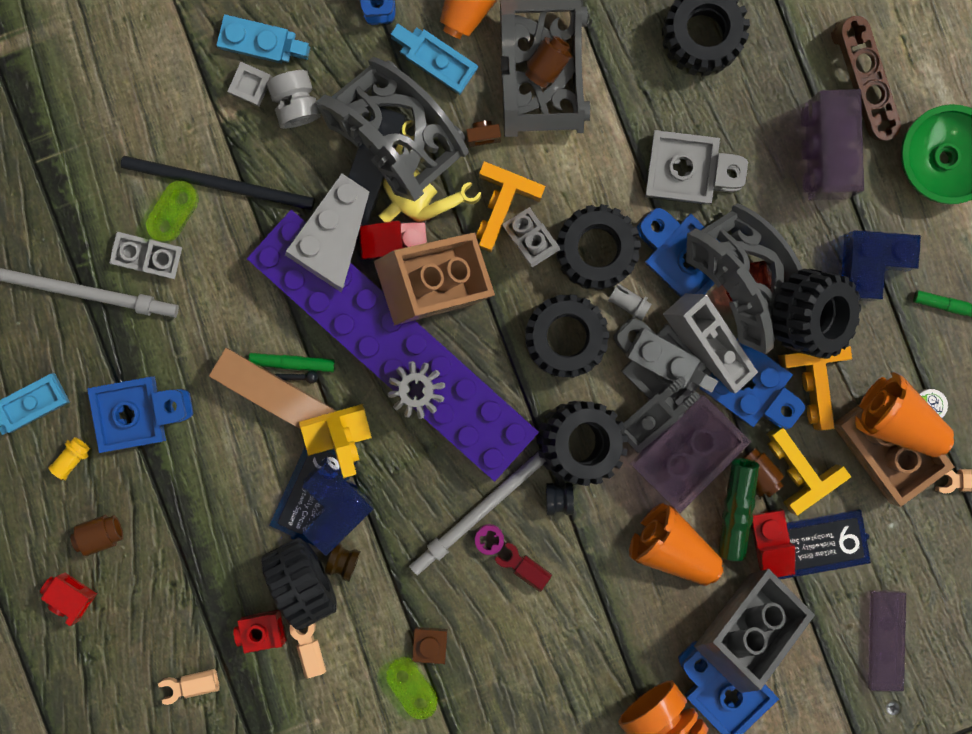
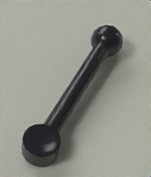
M309 371L306 374H275L283 380H306L310 384L318 380V375L314 371Z

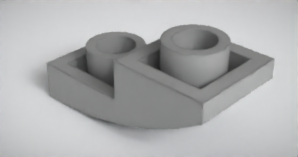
M530 207L502 224L510 239L531 267H534L560 250L556 241L544 224H541Z
M117 232L109 264L175 279L182 247Z

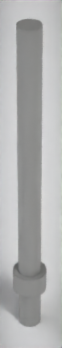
M0 268L1 282L135 309L136 313L148 316L154 313L176 318L178 315V305L156 301L153 296L139 294L137 297Z
M538 452L440 539L436 537L427 545L428 549L409 565L411 570L418 576L436 559L440 561L449 553L448 548L539 469L546 460L540 458Z

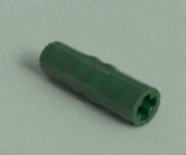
M734 459L731 461L718 550L720 557L730 561H743L746 559L760 467L759 463L750 459Z

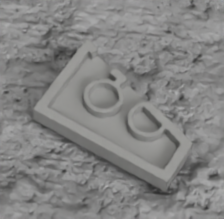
M341 174L286 250L285 256L342 293L370 192L344 174Z

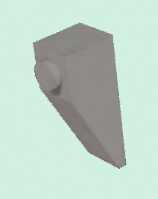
M685 293L663 313L679 339L731 393L736 394L758 373L707 294Z

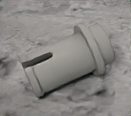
M618 283L608 299V302H612L633 315L632 319L638 318L641 321L652 305L647 301L648 297L645 296L643 299L621 286L620 283Z

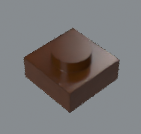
M492 121L476 122L472 124L473 128L466 129L469 147L501 142L499 124L492 125Z
M415 627L412 662L445 664L448 629Z

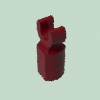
M506 541L505 547L512 551V557L504 560L496 555V563L501 567H512L514 569L513 574L538 592H541L550 580L552 573L527 555L524 557L520 556L516 545Z

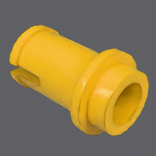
M76 437L71 441H66V448L53 464L48 467L50 472L61 480H66L80 460L88 457L87 452L90 448Z

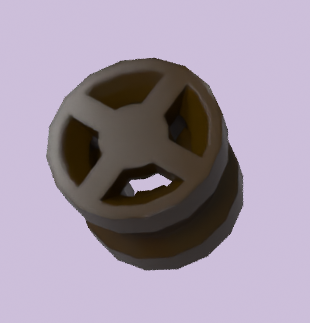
M336 542L327 562L325 574L341 575L343 580L350 582L361 551L357 549L351 551L344 549L342 544Z

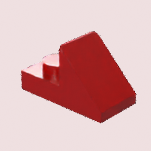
M400 221L360 226L361 260L379 259L394 250L427 243L425 222L400 223Z
M779 509L753 514L751 526L760 571L770 569L777 577L794 575L795 545L790 543L784 510Z

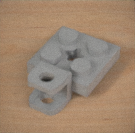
M654 130L645 197L711 205L713 190L736 192L745 185L748 161L739 155L718 154L720 138ZM680 159H685L686 164L692 166V171L686 172L684 176H679L678 171L673 169V164H679ZM727 170L735 171L736 178L729 177Z

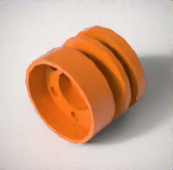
M673 680L658 684L644 693L625 710L618 721L626 734H707L709 729L702 719H697L699 715L694 708L683 710L687 699Z

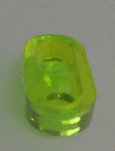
M175 181L167 186L146 221V229L153 239L160 242H171L180 235L199 203V195L194 186L185 181ZM182 193H186L188 196L185 204L178 203V196ZM168 220L171 225L170 229L167 232H162L160 228L161 223Z
M399 657L393 660L386 672V680L390 688L411 717L420 720L429 718L437 708L438 697L435 690L418 665L412 662V659ZM399 671H405L409 678L406 681H400L396 674ZM418 698L425 699L427 702L426 707L418 708L415 705V700Z

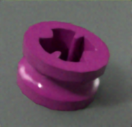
M486 524L477 530L475 545L481 553L493 555L502 549L504 535L498 526ZM488 531L495 532L494 537H499V542L493 543L491 548L484 547L485 542H480V537L486 536Z

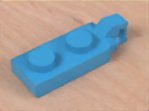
M225 14L216 45L221 50L280 64L282 62L289 63L290 56L308 60L311 48L309 43L295 40L296 34L288 31V29Z
M397 24L390 34L392 36L391 39L403 46L400 53L408 61L459 95H461L478 70L477 64L425 29L422 31L416 27L414 32L411 33L400 24Z
M55 373L49 374L0 400V432L2 435L12 433L70 403Z

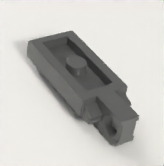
M642 327L625 356L672 383L682 375L686 380L682 387L683 389L687 388L692 391L694 386L698 385L712 393L718 383L716 379L703 373L706 365L700 362V359Z

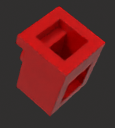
M66 572L55 578L51 576L40 590V593L43 595L41 599L48 603L47 608L58 616L64 617L66 615L68 619L65 623L69 626L81 620L97 595L96 592Z
M279 609L243 616L238 620V626L233 629L236 646H243L244 653L280 648L287 641ZM259 629L263 635L262 639L257 640L253 638L252 630Z

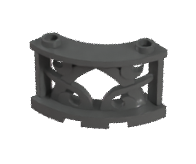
M500 0L501 77L505 137H518V131L576 130L577 133H584V121H590V101H584L582 79V27H587L588 11L587 6H581V0ZM570 12V25L568 29L560 30L557 23L560 17L552 22L549 30L545 28L546 13ZM515 13H540L537 23L529 18L515 15ZM530 34L535 36L533 45L528 51H521L519 49L518 41L520 39H525L529 43ZM553 36H558L565 42L572 37L571 59L555 82L544 92H542L539 85L526 76L525 72L516 71V64L528 61L544 37L552 39ZM572 75L573 92L567 89H563L571 79ZM529 83L533 87L536 97L532 99L531 91L526 95L521 94L519 91L520 85ZM568 100L573 108V113L549 114L546 104L551 101L555 109L562 111L560 102ZM538 108L542 112V114H526Z
M372 57L368 61L370 66L332 97L323 95L315 103L330 130L341 134L357 147L364 144L375 155L371 161L384 176L395 195L415 202L424 194L423 189L461 156L465 157L469 153L464 143L465 136L457 126L453 125L433 98L413 79L399 70L393 62L389 60L385 62L379 58ZM372 88V96H369L366 92ZM396 106L411 110L414 120V140L398 133L383 136L378 131L382 121V113L379 107ZM369 111L371 112V114L373 115V118H374V120H373V121H370V122H368V121L363 117V116H367V117H368ZM437 137L445 152L433 161L423 149L425 148L430 153H436L439 147L434 144L433 138ZM393 145H402L403 154L399 155ZM420 161L426 169L415 177L413 174Z
M737 203L732 206L731 212L702 230L695 228L687 233L686 262L706 274L718 288L723 285L733 300L729 305L737 325L738 342L767 354L774 348V341L777 340V330L773 329L775 316L772 315L773 308L776 307L777 303L775 301L777 294L780 295L783 283L789 282V276L793 273L798 274L802 266L786 240L768 221L755 211ZM747 254L759 257L766 262L772 272L771 290L765 285L755 282L749 272L750 261Z

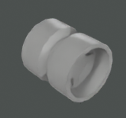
M306 70L289 71L267 81L271 100L278 103L275 113L280 128L287 129L302 126L321 117L315 103L316 98L309 95L312 91V85Z

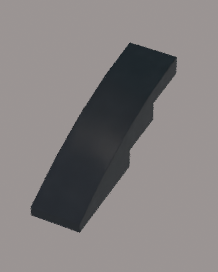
M385 106L379 107L382 113V121L378 131L383 136L394 133L401 134L407 115ZM371 114V117H370L369 122L374 120L372 114ZM364 144L359 146L348 178L370 192L360 226L369 224L384 181V176L371 161L375 155ZM359 232L356 240V243L360 244Z

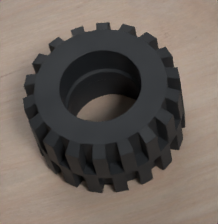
M675 0L664 20L665 23L662 28V35H664L662 44L664 49L668 48L669 50L667 56L670 61L675 59L678 62L676 67L680 70L684 67L688 68V74L696 75L697 72H702V76H708L712 71L718 73L726 66H729L740 54L748 40L749 33H747V29L750 27V21L744 18L747 13L745 5L739 7L737 5L739 0ZM698 15L712 17L721 26L723 33L722 42L712 47L697 44L689 36L687 30L688 20Z
M602 204L599 207H594L593 205L586 206L585 209H579L574 212L563 224L556 241L560 247L556 258L563 274H566L574 284L577 283L585 289L602 290L617 285L634 270V266L640 256L638 253L641 248V241L637 237L639 232L630 223L632 220L628 216H623L620 213L621 210L617 208L610 209L607 208L608 205ZM591 229H601L608 232L614 238L617 245V253L610 264L603 267H593L582 260L578 252V243L585 232Z
M801 269L798 271V274L793 273L789 276V282L783 283L780 295L777 294L775 301L777 303L776 307L773 308L772 314L775 316L773 329L777 330L776 337L779 341H782L781 345L796 352L824 359L840 354L841 349H846L849 345V340L853 339L856 333V326L859 325L860 295L859 291H855L856 285L854 282L849 281V278L846 276L814 269Z
M562 294L547 299L535 309L526 327L525 343L531 359L540 369L553 376L577 377L588 373L601 362L608 348L609 331L607 330L608 323L606 318L600 313L601 310L590 303V300L585 297L580 298L573 294ZM561 317L577 319L586 331V342L583 348L571 356L557 354L548 344V329L556 319Z
M569 401L568 404L558 405L556 412L550 411L545 416L548 422L541 423L539 430L543 431V436H537V444H542V449L538 450L540 458L546 460L543 465L547 470L553 471L552 475L583 486H590V483L596 485L603 483L602 478L610 479L615 475L612 469H620L623 464L619 460L620 456H626L628 450L623 448V442H628V437L626 434H621L620 430L624 429L625 426L622 421L615 420L618 415L613 410H606L607 406L594 402ZM586 423L595 434V448L586 460L576 462L569 452V437L578 425Z
M298 537L262 556V571L269 591L284 618L295 629L300 631L337 611L336 596L327 574H325V570L317 555L302 538Z

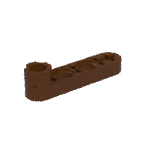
M851 16L836 22L835 29L831 32V37L834 44L840 45L867 132L874 140H891L900 132L901 122L870 24L861 16ZM852 26L855 35L848 37L847 31L850 30ZM863 43L866 44V48L857 49L853 52L851 50V47ZM861 54H866L871 59V68L866 73L860 72L856 67V60ZM872 85L877 86L881 90V99L876 104H871L866 98L867 89ZM886 107V111H880V114L872 115L871 110ZM882 120H889L890 126L886 128V133L877 129Z

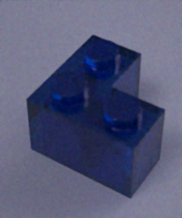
M856 230L844 235L842 276H846L849 278V281L854 282L856 285L855 291H859V301L883 299L885 270L911 271L919 269L921 235Z
M327 457L303 479V487L322 507L303 525L302 533L327 556L374 509L373 502L348 477L343 478L342 472Z

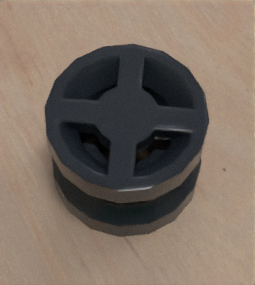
M546 483L547 516H554L556 512L573 515V483H565L563 486Z

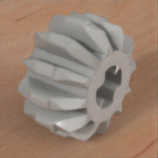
M409 362L411 374L408 375L402 367H398L396 371L403 378L402 381L395 378L389 379L391 385L399 386V391L388 392V397L400 396L401 398L400 401L394 404L393 408L398 410L404 404L408 405L404 414L407 418L412 415L414 407H417L418 418H424V405H426L431 413H435L437 409L430 402L431 399L438 402L444 401L442 395L434 394V389L445 388V383L440 382L433 385L432 380L437 378L440 372L435 370L429 376H426L429 368L428 363L424 362L420 373H417L415 362ZM414 380L416 384H419V381H421L425 385L422 390L424 397L418 400V396H415L413 399L408 394L412 390L409 384Z

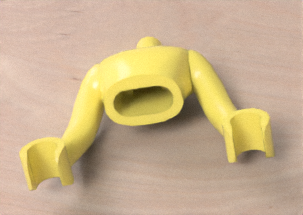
M408 120L402 126V133L414 140V136L407 134L408 128L414 124V121ZM398 144L395 150L399 155L403 154V146ZM416 169L413 175L416 177L420 172ZM384 178L383 187L392 203L378 216L385 223L391 222L402 212L414 221L422 222L463 202L468 204L477 203L481 198V192L474 198L466 197V190L472 186V183L469 182L463 185L460 192L429 205L432 198L438 193L431 184L423 189L424 194L414 202L395 195Z

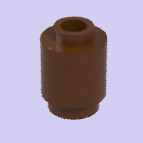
M553 36L552 39L544 37L527 63L526 76L544 88H547L549 83H554L572 57L568 51L570 48L569 44L558 36Z
M754 448L743 457V459H750L760 465L756 487L758 497L765 494L769 498L784 486L780 482L784 475L764 452L760 453Z
M103 515L75 525L74 533L70 535V539L76 552L89 556L116 546L118 541L123 540V530L115 515L110 517Z

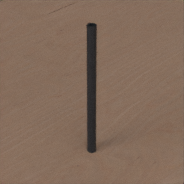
M123 156L121 160V168L311 211L315 204V198L129 156Z

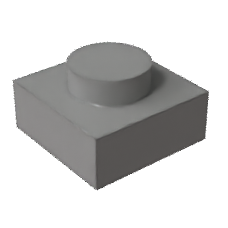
M240 62L227 92L260 107L268 89L267 81L273 77L268 73Z

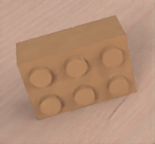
M475 232L394 250L374 261L394 326L472 306L495 296Z
M859 405L834 422L835 430L890 504L899 507L903 506L955 468L946 454L939 457H931L865 435L856 428L855 424L856 416L861 419L863 409Z

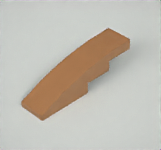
M225 348L209 375L212 379L299 429L300 421L336 411L290 382H286L229 348Z

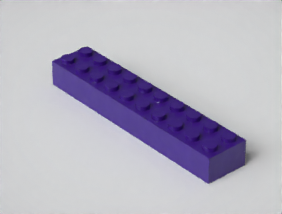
M291 209L250 254L247 260L393 391H399V386L391 385L389 379L395 378L399 381L403 379L396 371L398 367H402L408 375L411 374L409 362L412 361L416 364L417 373H420L424 362L429 364L426 376L438 370L440 375L432 380L433 385L444 382L445 388L434 389V394L442 395L444 401L430 400L437 409L435 413H431L426 405H424V419L495 482L539 431L418 322L414 320L394 326L384 292L351 262L341 293L285 256L286 250L306 224ZM415 380L409 384L412 390L408 394L413 399L415 396H418V400L424 397L422 390L425 385L421 381H419V384H416Z

